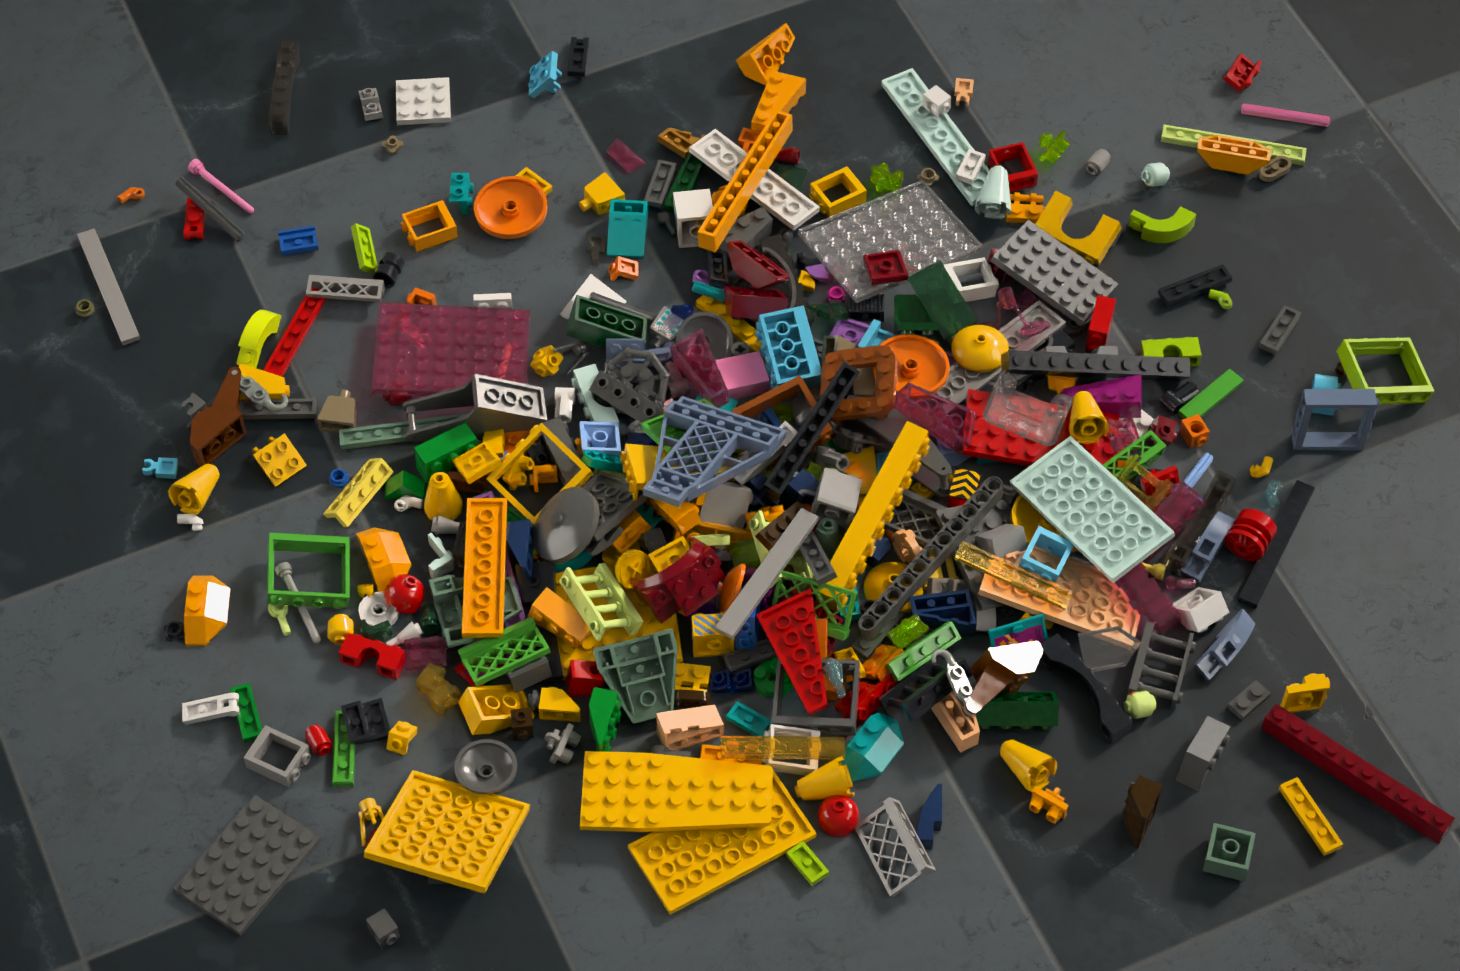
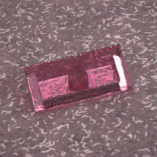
M618 138L606 151L629 173L645 163Z

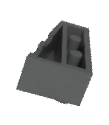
M761 207L736 219L719 248L726 252V257L730 260L727 248L729 241H743L749 247H758L772 234V217Z
M1207 716L1185 753L1176 778L1177 782L1199 791L1208 772L1214 768L1217 761L1216 758H1220L1224 749L1222 746L1226 747L1231 736L1228 735L1230 726Z

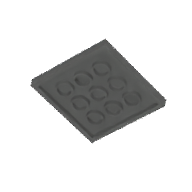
M600 471L581 488L590 492L596 498L599 505V522L592 540L598 541L602 539L605 534L616 527L625 517L632 514L638 506L645 503L649 497L643 495V490H639L637 500H633L632 493L629 492V482H626V479Z

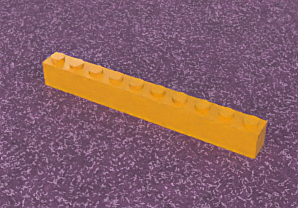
M775 110L698 230L700 248L713 252L717 251L793 131L791 114Z

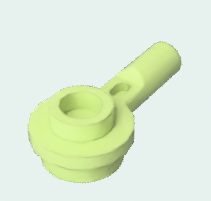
M269 604L268 612L272 617L278 618L283 635H290L291 630L285 617L288 613V605L274 606Z

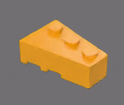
M547 587L534 601L527 617L532 616L535 624L545 628V630L564 640L568 645L576 648L591 633L579 612Z

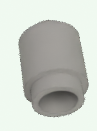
M1104 149L1095 151L1085 164L1087 171L1092 175H1099L1109 164L1110 154Z

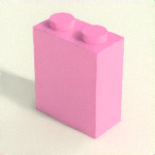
M760 351L716 360V368H713V375L715 380L718 379L719 381L718 390L720 393L733 399L770 391V380Z

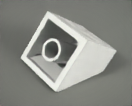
M710 189L673 192L679 248L699 246L698 230L713 208Z
M590 274L559 315L569 319L576 295L589 298L590 293L595 292L622 303H626V300Z

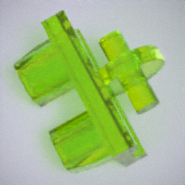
M1064 130L1054 140L1052 133H1042L1039 136V146L1041 148L1047 147L1039 157L1041 161L1047 158L1054 164L1062 155L1054 148H1058L1062 153L1068 148L1070 143L1064 138L1066 134Z
M883 162L878 166L873 165L871 167L872 174L870 180L877 185L876 191L882 192L883 189L888 191L890 189L899 193L904 173L896 170L893 174L890 173V167Z
M914 614L908 619H903L901 624L887 633V636L897 648L903 649L906 645L929 631V627L920 620L917 614Z

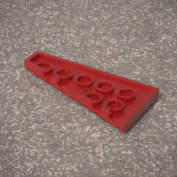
M810 588L756 614L762 629L809 716L828 707L813 597Z

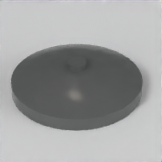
M570 487L558 492L546 503L536 520L533 532L535 550L542 558L552 563H563L573 559L585 549L591 541L599 522V505L596 498L583 488Z

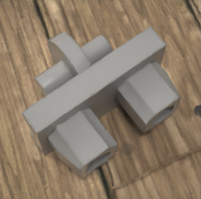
M568 723L561 736H559L560 731L558 729H554L553 733H546L544 739L548 743L547 748L552 749L553 746H556L549 760L554 764L557 760L566 764L570 762L574 752L565 748V745L568 744L575 748L581 738V735L573 731L574 725Z

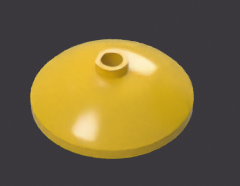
M972 325L963 328L953 338L951 347L952 355L960 366L969 371L979 373L990 372L1001 366V354L1009 350V345L1004 335L995 328L986 325Z
M885 562L872 568L864 580L866 599L876 601L891 585L892 580H895L908 565L900 562ZM922 585L913 596L923 595L924 586ZM908 602L900 610L902 613L908 612Z

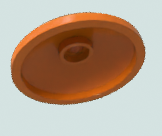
M740 563L728 572L724 581L718 583L716 590L719 593L718 607L720 613L726 612L739 595L746 564Z

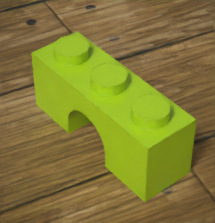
M1198 337L1142 340L1139 351L1140 356L1190 358V367H1199L1202 356Z

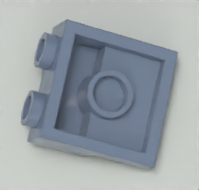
M606 338V362L612 360L627 347L645 351V338ZM632 357L633 363H645V359ZM627 358L615 367L620 370L623 366H626L628 364ZM637 377L630 381L631 383H639Z

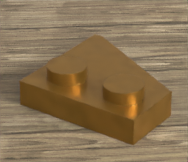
M669 127L658 135L657 141L681 157L686 158L690 151V146L702 139L704 135L701 138L691 136V132L679 131Z

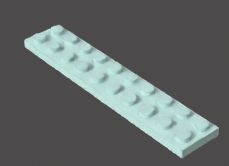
M913 68L882 80L881 85L969 204L971 206L975 205L989 172L988 167L983 163L973 185L957 180L956 173L968 149L974 150L947 113L937 118L922 106L923 94L929 89Z

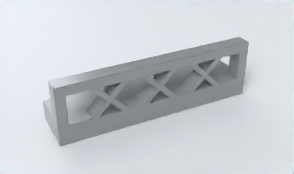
M309 275L306 289V297L381 302V297L385 295L383 280ZM312 287L321 289L319 291H311Z

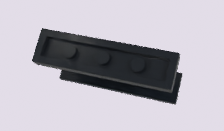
M940 655L936 656V663H932V660H929L878 698L885 714L890 716L899 708H903L910 721L918 719L953 691L947 677V666L944 665ZM959 657L955 660L963 668L967 679H969L973 674L965 658Z

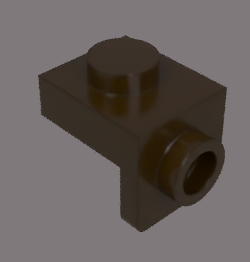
M531 708L512 709L510 712L513 740L534 738Z

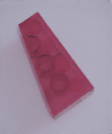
M1140 562L1116 582L1119 586L1123 585L1127 589L1125 591L1126 595L1131 601L1135 600L1137 602V609L1143 616L1145 614L1150 619L1148 622L1154 623L1153 630L1158 629L1163 634L1181 622L1180 613L1166 594L1159 592L1161 589L1153 577L1148 578L1149 573L1145 569L1144 564Z

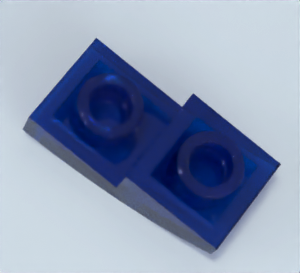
M751 668L731 672L730 669L710 673L711 692L735 693L755 690L754 672Z

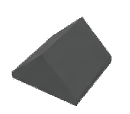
M545 656L505 673L515 693L552 676L549 662Z

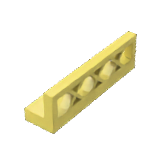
M382 458L369 459L323 513L326 518H336L343 527H348L391 476L393 470Z

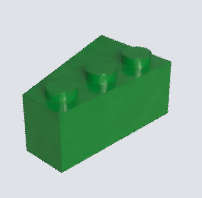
M466 422L414 447L417 471L427 485H429L433 474L449 472L455 467L452 460L478 446L477 438Z

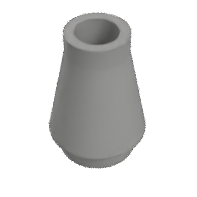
M440 515L438 517L433 516L431 532H436L435 534H459L460 522H455Z

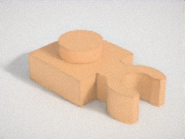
M956 78L954 96H957L956 106H959L960 101H965L966 107L969 106L974 80Z

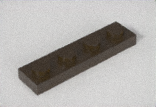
M798 500L759 531L755 537L768 551L771 550L800 509L807 510V508Z

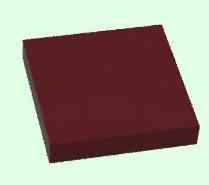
M900 250L863 255V261L872 286L909 280Z

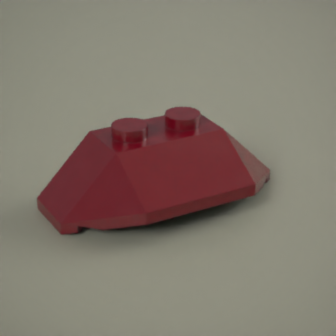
M729 241L727 243L733 271L741 279L748 281L753 288L760 290L788 281L789 275L786 271L762 253L747 246L743 241Z

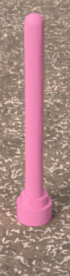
M194 159L189 163L188 170L192 174L201 175L249 214L254 213V208L207 172L201 161Z

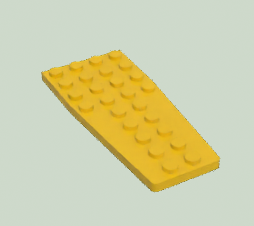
M585 751L580 830L656 832L768 827L771 825L773 768L768 765L653 753Z

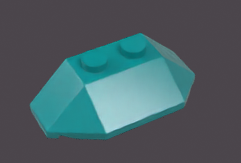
M879 712L871 715L853 737L842 755L844 760L841 761L842 765L847 764L852 783L881 775L904 746L898 722Z

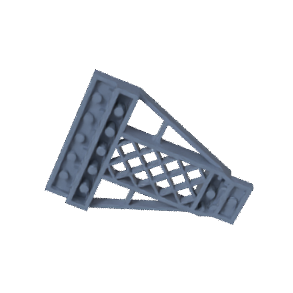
M681 396L678 401H672L664 410L655 470L653 471L652 479L643 488V495L679 507L684 501L689 502L770 458L786 438L787 430ZM668 425L687 431L680 440L665 436ZM663 446L671 447V451L661 461ZM738 448L756 454L745 461L730 457ZM722 466L731 467L725 472L714 477V475Z

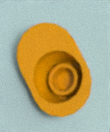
M1047 376L1048 387L1050 390L1057 392L1058 396H1062L1063 388L1075 386V382L1079 377Z

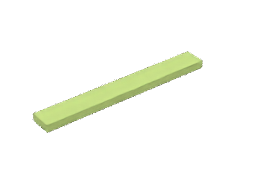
M1163 125L1160 142L1197 148L1199 137L1221 135L1255 141L1265 148L1271 149L1270 160L1277 156H1286L1291 160L1292 164L1304 166L1307 148Z

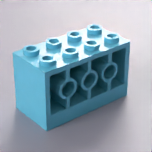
M804 305L759 315L755 334L757 341H761L760 353L762 358L766 360L765 368L771 379L770 390L798 376L802 377L807 387L821 385L822 370Z

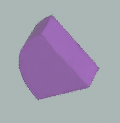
M824 264L805 267V271L810 274V277L817 279L819 282H828Z

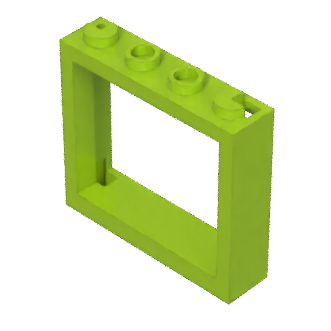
M1410 337L1344 339L1336 351L1352 389H1375L1379 405L1427 403L1434 393V389ZM1399 354L1413 386L1368 387L1354 355Z

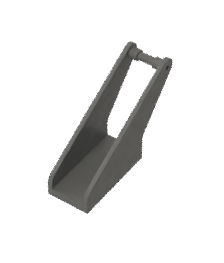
M474 374L461 387L406 401L402 405L409 424L405 437L410 442L430 440L465 422L476 436L484 435V432L499 429H504V433L531 430L535 425L547 421L543 387ZM474 406V409L466 416L417 429L415 423L417 411Z
M848 394L847 399L861 398L862 396ZM898 402L897 407L885 415V419L878 420L876 417L848 420L847 429L851 430V433H855L856 430L866 433V436L878 438L877 442L884 444V446L863 443L866 447L874 446L875 453L890 451L907 421L925 429L924 406ZM930 439L928 444L930 449L925 457L922 456L919 461L921 466L917 473L912 474L911 478L918 483L920 482L922 486L938 497L946 499L949 498L951 488L947 482V478L952 471L951 466Z

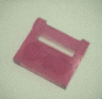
M1124 418L1123 420L1106 419L1108 423L1107 433L1114 452H1121L1140 438L1132 418ZM1116 428H1124L1127 431H1117Z

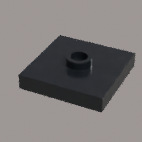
M549 561L534 562L532 564L531 579H527L520 565L515 564V579L522 604L534 603L546 587L556 594V563Z

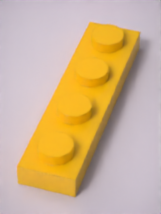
M1296 777L1281 784L1279 791L1323 856L1341 849L1343 846L1342 841L1299 778Z

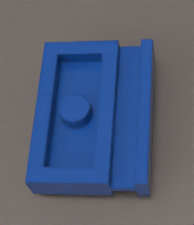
M315 226L278 231L282 256L319 250Z

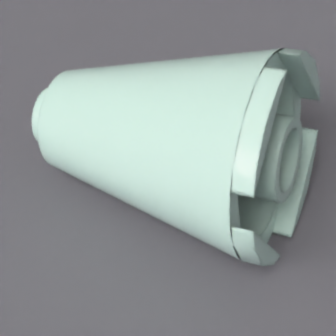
M994 166L987 174L975 204V211L979 215L980 212L984 213L986 218L1003 219L1006 214L1011 215L1012 210L1008 173L1004 167Z

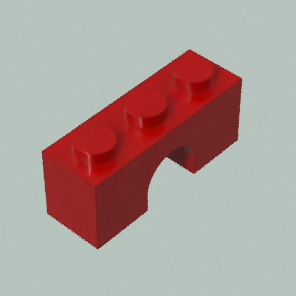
M348 633L338 652L340 663L358 669L364 660L375 658L378 660L376 663L378 675L394 680L398 679L406 662L405 650L399 646H390L379 640H370L360 634Z

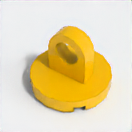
M637 549L627 550L613 564L617 581L622 587L633 590L630 585L631 579L648 578L652 573V563L649 556Z

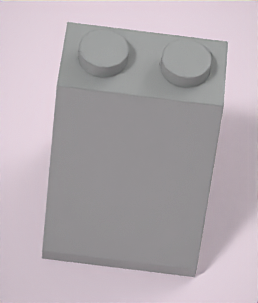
M824 468L810 512L819 516V520L831 518L837 522L839 527L847 529L857 508L862 480L851 474L840 473L833 468Z
M726 481L706 492L704 505H696L700 510L698 515L703 522L743 529L744 523H747L744 514L748 513L747 510L749 504L752 503L753 493L747 486Z

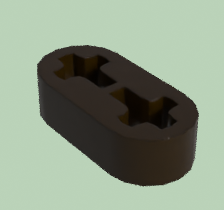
M675 690L674 706L679 708L709 706L711 696L706 691Z

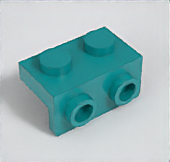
M451 173L449 202L460 203L461 214L469 215V208H473V197H470V194H474V183H470L469 173Z

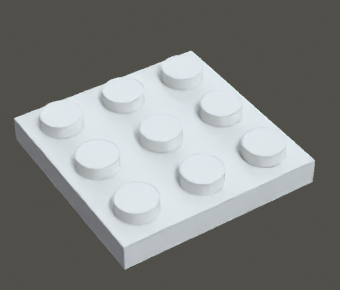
M449 77L396 80L397 125L451 122Z

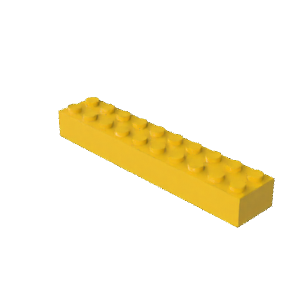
M909 421L905 423L830 561L837 578L827 582L828 584L849 590L855 589L858 582L856 580L858 574L864 572L867 565L865 561L868 556L872 557L876 549L874 545L877 539L881 540L884 535L885 529L883 528L885 524L891 522L894 516L892 511L895 506L898 507L900 505L904 489L908 490L911 485L912 474L918 472L921 466L919 461L922 456L925 457L930 449L928 445L930 442L928 430ZM823 588L819 590L824 601L833 597L829 589ZM844 593L838 596L843 607H845L848 601L847 594ZM816 596V602L821 604L818 597ZM835 599L826 603L828 608L835 612L840 609Z

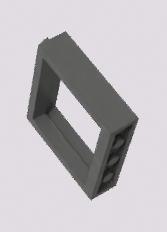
M777 658L771 724L818 730L821 735H856L860 660H850V658L845 660L834 658L821 659L823 674L853 675L850 719L781 716L784 674L786 672L779 658Z

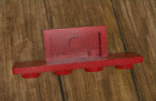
M888 673L876 685L863 680L860 681L856 728L881 706L878 698L897 685L892 674ZM852 690L835 705L837 712L844 714L841 718L850 719ZM839 735L842 739H846L848 737L844 735Z

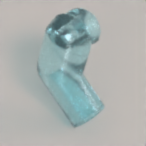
M1277 479L1270 481L1265 490V495L1271 507H1277L1280 504L1276 493L1283 488V484Z

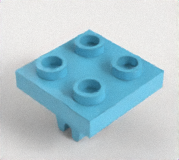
M554 51L543 56L541 61L531 67L528 85L529 96L535 98L544 90L555 94L556 89H561L556 80L557 76H562V72L557 69L558 54Z

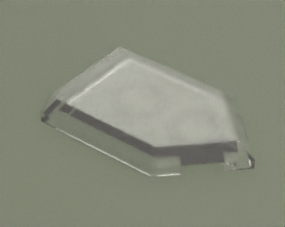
M1119 626L1078 633L1083 664L1093 672L1126 666L1142 643Z

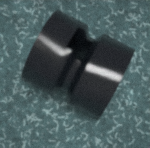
M384 253L373 273V279L383 280L386 288L394 287L399 274L405 266L404 260L395 253Z

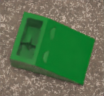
M594 687L589 702V716L596 750L611 752V746L609 745L611 740L614 741L617 729L615 725L620 723L622 711H620L621 701L618 699V692Z

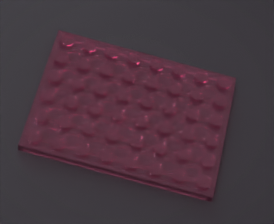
M379 302L372 394L428 396L461 387L474 374L527 384L530 310Z

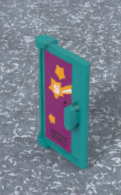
M1043 613L988 630L991 648L1039 641L1041 644L1049 639Z

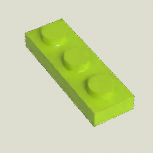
M355 223L351 226L359 268L364 272L373 274L378 265L370 229Z

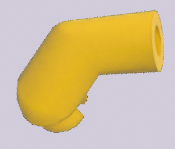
M1266 456L1262 466L1252 465L1249 470L1251 476L1260 478L1268 475L1273 459Z

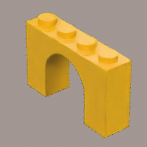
M1055 190L1037 220L1036 225L1076 254L1085 257L1086 261L1090 264L1100 265L1121 230L1120 222L1103 214L1096 228L1089 236L1082 239L1070 238L1063 233L1062 223L1073 206L1072 198Z

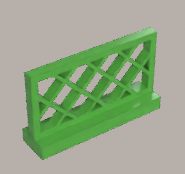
M786 571L781 572L782 578L776 584L772 606L778 604L779 598L783 595L787 599L791 598L788 592L795 588L799 593H802L800 585L809 583L813 589L812 595L815 593L821 602L814 610L823 606L828 614V617L824 619H831L827 623V636L839 640H845L849 637V626L857 596L856 591L828 583L819 586L814 579ZM783 578H791L795 586L786 590L782 584ZM823 588L829 589L833 597L824 601L819 590ZM843 593L851 595L850 602L845 607H843L838 598ZM835 599L840 609L832 614L826 603ZM840 611H842L846 618L844 625L838 624L833 617Z
M531 616L503 629V637L481 639L458 650L465 669L477 687L551 653V650ZM523 645L529 646L527 650H521ZM535 647H544L538 651H533ZM504 654H511L509 659L502 658ZM517 655H522V656H523L522 658H520V659H518V660L515 659ZM486 662L492 663L490 667H484ZM498 664H505L501 668H496ZM480 672L486 673L485 675L477 678Z

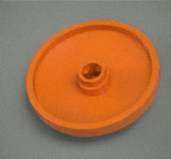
M519 176L501 177L489 182L479 191L474 202L475 218L479 226L486 233L502 239H515L531 234L544 222L548 211L547 198L542 188L532 180Z
M903 334L893 336L880 344L889 346L900 362V368H897L896 396L906 399L926 398L940 391L947 382L950 370L949 360L944 350L934 341L919 335ZM877 366L872 367L875 379Z

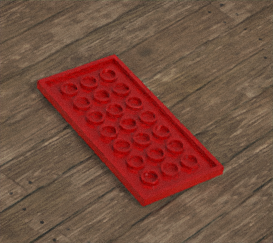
M968 389L962 455L1031 466L1070 436L1069 424L1072 407ZM1102 412L1108 423V432L1105 437L1104 435L1099 438L1100 441L1096 443H1079L1101 465L1118 454V414ZM1118 461L1115 462L1116 468H1118Z

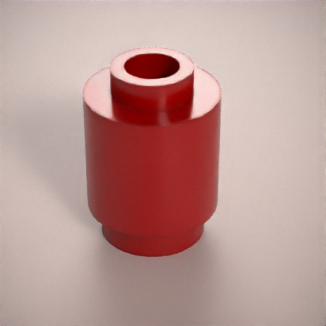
M317 724L308 727L305 731V739L314 755L324 756L328 754L332 748V742L324 728Z

